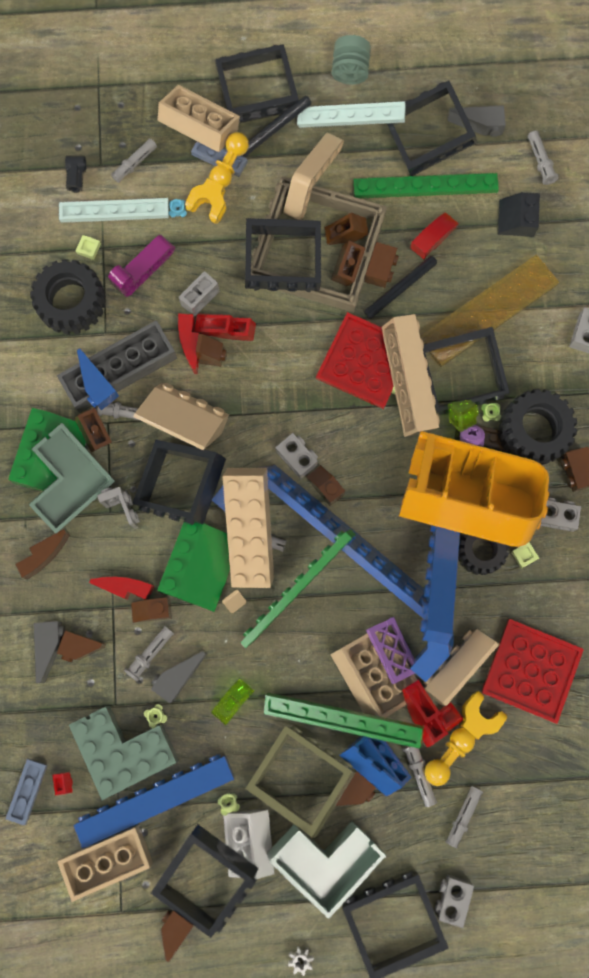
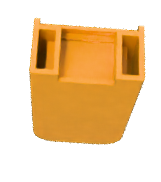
M423 431L420 432L409 468V474L417 475V480L409 479L399 517L509 546L520 547L531 541L536 529L539 530L541 520L546 517L548 510L546 505L549 497V474L544 466L531 459Z

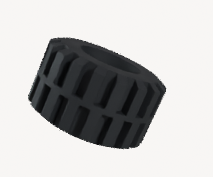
M463 534L459 539L458 560H461L460 564L462 567L465 566L468 572L472 571L475 575H487L500 569L505 564V559L509 556V552H507L509 545L482 539L487 541L493 550L491 559L482 561L474 555L472 550L474 541L482 538Z

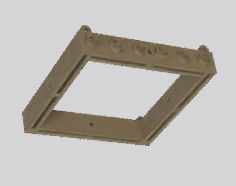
M282 176L279 183L277 182L274 192L276 196L275 199L272 198L270 201V213L265 216V219H280L292 179ZM313 186L309 199L310 202L354 213L373 220L365 245L366 249L349 295L320 287V291L306 292L305 290H297L295 292L279 291L354 313L369 262L385 218L387 206ZM259 234L258 248H254L252 255L254 260L251 264V275L281 276L263 270L274 235Z

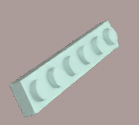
M405 102L312 106L306 108L298 115L297 125L300 128L405 122L406 104Z
M168 198L59 202V220L61 223L169 218Z

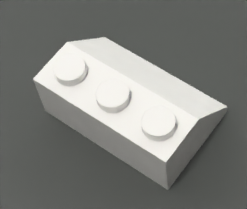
M268 810L237 811L223 816L226 844L259 868L255 875L256 879L273 875L274 866L267 857V853L272 848ZM228 869L229 877L241 878Z

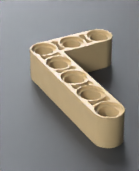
M327 132L298 167L290 183L283 212L285 215L296 220L303 219L312 188L341 151L344 143L343 139Z

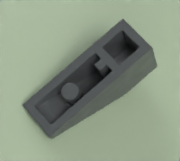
M504 106L462 107L474 132L492 137L503 134L506 126ZM450 108L448 121L464 127L456 108Z
M62 622L34 623L36 683L46 682L56 659L57 651L65 632V626L62 625Z
M202 651L168 669L161 675L157 674L151 683L153 685L151 690L167 702L173 703L207 653Z

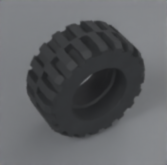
M62 259L60 263L56 260L51 262V266L48 267L46 265L43 267V272H38L35 276L37 281L32 282L31 288L33 291L30 292L32 306L47 327L52 328L58 333L62 330L64 334L70 335L72 331L74 334H79L82 329H85V331L89 330V326L92 323L95 325L98 322L97 317H102L104 313L102 308L106 307V294L95 271L90 269L87 264H80L78 260L74 259L72 262H69L68 259ZM67 285H79L85 289L82 301L74 308L61 310L53 306L54 296L61 288Z
M533 389L531 392H523L506 407L505 412L501 415L500 421L502 423L499 425V431L503 432L500 435V439L506 443L504 448L506 451L510 449L512 455L534 460L541 465L553 462L568 451L575 441L573 437L577 435L578 429L574 428V426L578 423L577 418H573L575 413L573 408L569 409L567 400H561V395L557 393L550 394V390L544 389L541 392L540 389ZM526 413H537L548 420L552 428V438L549 442H538L528 436L523 427V417Z

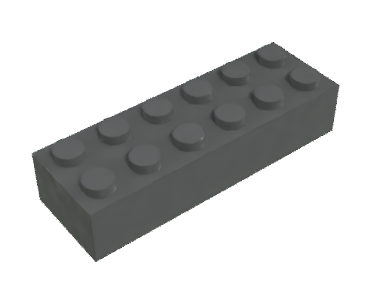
M157 320L89 357V360L116 392L177 359L173 347ZM80 363L57 375L73 406L79 413L92 406L87 400L89 395L85 391Z

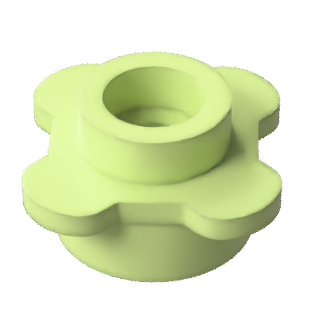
M485 403L482 405L481 409L484 413L482 419L485 422L500 420V405L498 403Z
M159 704L155 705L153 709H147L144 712V716L147 718L151 728H155L157 724L167 721V716L162 711L163 707Z
M224 794L218 799V804L221 806L220 813L223 816L233 811H239L240 805L237 804L236 794Z

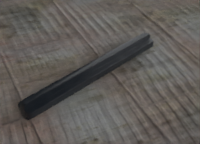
M307 95L302 97L248 140V150L242 157L245 158L312 104L310 98Z
M432 255L429 256L365 309V315L369 319L373 318L437 264L436 258Z

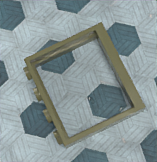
M294 725L292 728L285 726L247 785L246 790L311 837H317L356 772L351 770L353 766L345 760L340 762L335 759L336 754L331 750L319 748V742L310 736L308 739L303 737V731ZM289 736L344 773L313 824L259 786V783Z

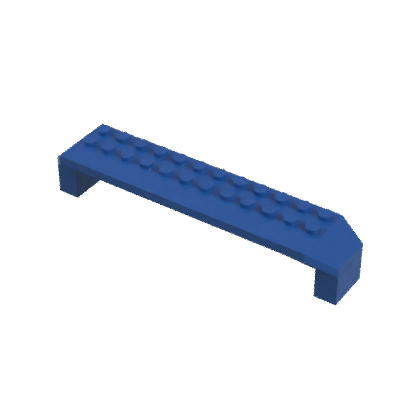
M276 465L256 467L267 468L268 489L334 544L336 542L334 538L342 530L346 532L351 529L356 535L342 551L425 619V614H422L424 601H427V597L424 596V589L279 467ZM222 486L212 501L225 511L224 487ZM453 632L448 645L427 641L428 644L415 658L410 669L425 682L449 657L453 648Z

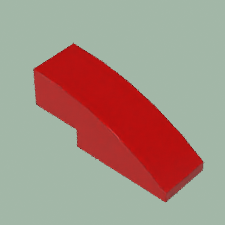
M446 212L443 213L411 242L410 249L422 259H425L433 249L435 250L449 236L459 223Z
M178 313L181 345L190 368L194 374H198L199 361L196 355V347L199 333L194 332V315Z
M197 314L194 332L223 339L253 341L256 323L251 318H233L231 315Z
M100 577L90 579L89 581L90 584L128 600L131 593L149 600L155 587L146 582L125 577Z
M419 680L404 688L403 694L409 714L414 724L424 726L422 740L428 748L448 735V732L437 717L441 713Z

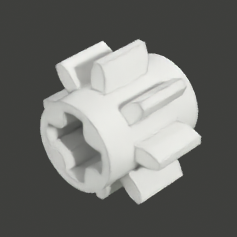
M297 946L295 953L290 952V957L293 960L288 962V966H294L293 974H296L298 971L302 972V975L305 976L307 969L312 970V965L309 962L314 960V956H308V948L300 950V947ZM299 957H302V960H304V964L300 965V962L298 961Z

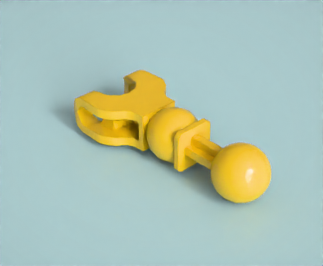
M234 132L227 137L225 143L227 153L223 161H216L217 166H214L210 171V179L207 178L204 184L192 188L185 203L186 210L190 212H195L203 203L211 204L212 208L209 218L215 224L221 221L226 212L224 194L226 192L225 188L231 183L232 175L235 173L232 166L236 158L244 155L249 147L247 137L240 132Z
M480 691L474 692L463 704L461 712L464 720L460 724V728L452 732L450 742H446V745L449 747L440 759L431 760L425 766L424 775L430 784L434 786L446 784L450 778L449 767L458 756L464 758L465 754L473 749L475 740H479L484 734L497 733L507 720V715L503 711L495 713L490 719L482 717L479 707L484 696Z

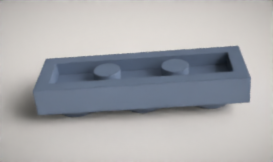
M196 142L191 150L193 156L214 166H217V160L222 162L227 153L225 148L217 152L200 142ZM242 156L236 158L232 166L235 172L234 175L240 177L247 164L246 158Z
M32 759L26 760L6 820L24 826L27 825L48 766L47 764Z

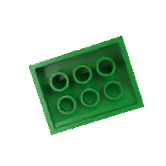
M32 408L8 480L16 485L43 492L57 477L31 449L45 437L49 440L48 434L61 423L85 448L86 441L76 421L51 412Z
M183 523L157 591L215 612L230 573L227 533L206 524L194 523V525Z

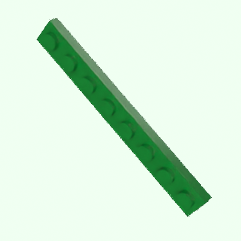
M498 173L359 178L353 180L354 197L359 199L498 193L499 191Z
M351 529L346 532L342 530L334 538L335 544L332 547L328 545L321 552L323 556L319 560L314 559L308 565L309 571L305 575L301 573L294 580L296 585L293 588L289 586L281 594L283 598L279 602L276 600L268 608L270 612L267 615L263 613L255 621L258 625L254 629L250 627L243 634L245 638L240 643L245 648L250 646L356 534Z
M272 693L265 695L264 714L419 749L422 746L424 726Z

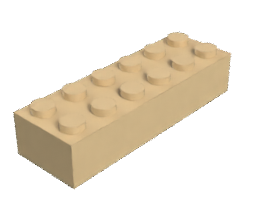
M415 314L394 317L381 328L404 437L419 435L421 431L430 432L439 428L440 419L435 410L436 400L431 391L432 381L427 372L428 362L424 357V343L419 335V321L416 320Z
M227 468L223 474L231 585L238 588H271L274 580L267 468Z

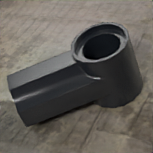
M66 156V189L72 193H79L83 190V176L87 169L86 157Z

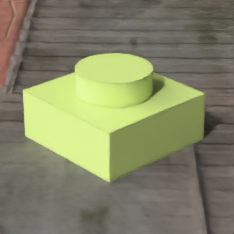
M83 235L76 253L94 260L101 243L99 240Z
M530 542L511 552L521 569L539 559Z

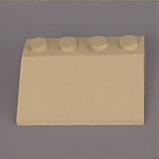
M161 383L152 390L135 412L134 417L204 450L222 434L229 414L225 413L222 408L208 405L205 400L191 397L186 391L174 389L171 384Z
M377 631L375 634L379 642H381L383 633ZM368 634L331 654L363 713L386 718L406 705L403 689L417 681L415 675L413 674L392 685ZM386 635L384 644L393 647L394 639ZM383 648V650H384V652H385V654H386V656H387V658H388V660H389V659H390V655H391V651H390V650H387V649H385V648ZM395 653L393 662L401 665L403 656ZM406 662L405 668L410 669L408 663ZM392 666L396 676H398L400 669Z

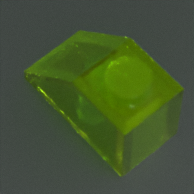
M471 400L448 403L449 422L459 432L465 431L477 423L476 417L479 416L478 406Z
M239 678L225 693L211 713L226 726L253 694L254 690Z

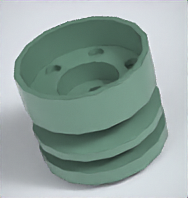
M345 35L335 41L331 72L334 79L344 84L353 85L362 83L368 78L371 54L369 41L357 35Z

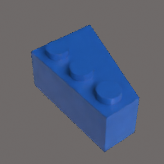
M360 736L339 755L385 796L401 789L412 778L386 741Z

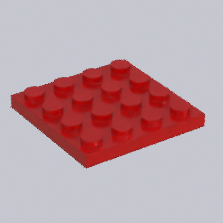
M347 312L316 375V379L384 409L394 385L382 328Z
M508 619L481 693L558 724L584 649Z

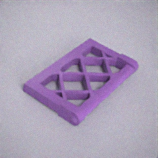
M394 617L366 630L392 685L415 674L411 669L405 668L407 659L411 666L415 659ZM388 626H392L396 635L387 631ZM377 631L383 633L381 642H379L375 634ZM386 635L394 638L393 647L384 644ZM398 641L400 642L404 653L399 650H396ZM383 648H385V649L391 651V655H390V659H389V660H388V658H387V656H386V654H385ZM395 653L403 656L401 665L393 662ZM392 666L400 669L398 676H396Z

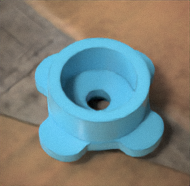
M180 199L171 200L169 202V216L185 217L187 215L185 211L186 201Z

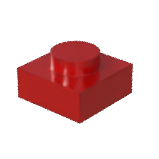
M451 702L439 710L441 714L437 716L447 731H450L464 720Z
M70 772L52 775L55 795L73 793V781Z

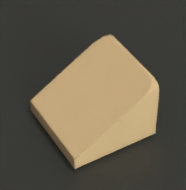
M235 590L222 600L230 613L236 612L246 604V600L238 590Z

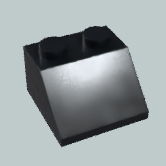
M520 192L500 199L498 235L534 237L539 228L540 193Z

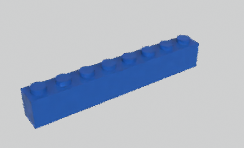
M431 525L430 531L433 532V535L430 536L428 547H432L427 557V563H430V568L426 570L425 579L428 580V584L425 585L424 596L427 597V601L423 603L422 614H425V619H422L420 631L424 632V641L448 645L453 632L460 532Z
M220 754L209 758L210 762L202 765V762L190 767L192 771L185 774L182 770L172 775L173 779L165 782L164 779L154 783V788L148 791L146 787L134 792L135 797L128 799L125 796L117 800V805L109 808V805H105L97 809L98 813L90 816V813L79 817V822L73 826L82 849L234 780L235 776L226 755L221 757Z

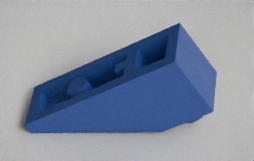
M79 348L77 354L85 391L89 395L87 400L94 408L98 406L100 410H103L118 398L119 395Z

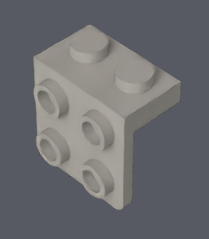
M111 487L102 490V494L97 495L99 502L106 508L121 503L129 525L134 529L138 528L137 523L140 520L136 511L134 512L130 506L133 505V501L127 491H123L120 487L115 489Z

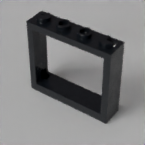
M284 44L273 45L263 49L258 48L254 51L240 52L236 55L222 56L215 59L216 71L226 109L240 116L239 123L280 115L299 101ZM281 59L291 95L233 108L223 71Z
M450 80L441 82L435 88L422 92L418 97L405 101V116L449 94L467 133L410 161L394 124L386 123L410 176H414L477 144L476 135Z
M246 218L245 289H254V291L259 289H268L269 291L287 290L289 292L305 290L306 292L320 291L321 221ZM252 234L315 236V277L251 275Z
M493 327L424 344L423 353L427 359L425 353L485 338L498 388L494 392L439 406L428 365L427 372L432 381L431 391L436 400L435 410L439 412V416L450 413L451 408L457 407V411L469 408L468 404L475 402V406L487 403L486 399L493 398V401L504 399V394L510 393Z
M155 440L132 504L138 506L139 511L147 514L151 511L154 515L161 518L167 515L169 519L177 522L182 519L184 523L194 525V523L203 525L226 458L214 451ZM166 454L208 462L190 512L149 502Z
M197 824L151 891V894L208 937L212 938L216 931L220 933L226 924L225 918L228 917L230 919L237 909L235 904L237 902L239 904L242 903L247 895L245 890L247 888L252 889L257 881L255 875L259 868ZM194 844L244 880L216 920L167 885Z
M417 871L404 872L401 874V878L396 880L393 878L382 882V886L376 889L374 886L369 887L363 891L364 894L357 897L356 895H351L342 904V909L370 978L386 977L449 949ZM416 884L437 938L372 966L351 911Z

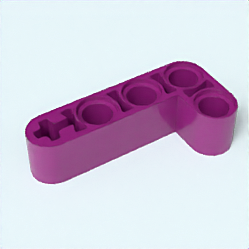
M158 235L124 269L117 265L110 271L108 277L111 284L125 297H129L174 253L175 246L162 235Z

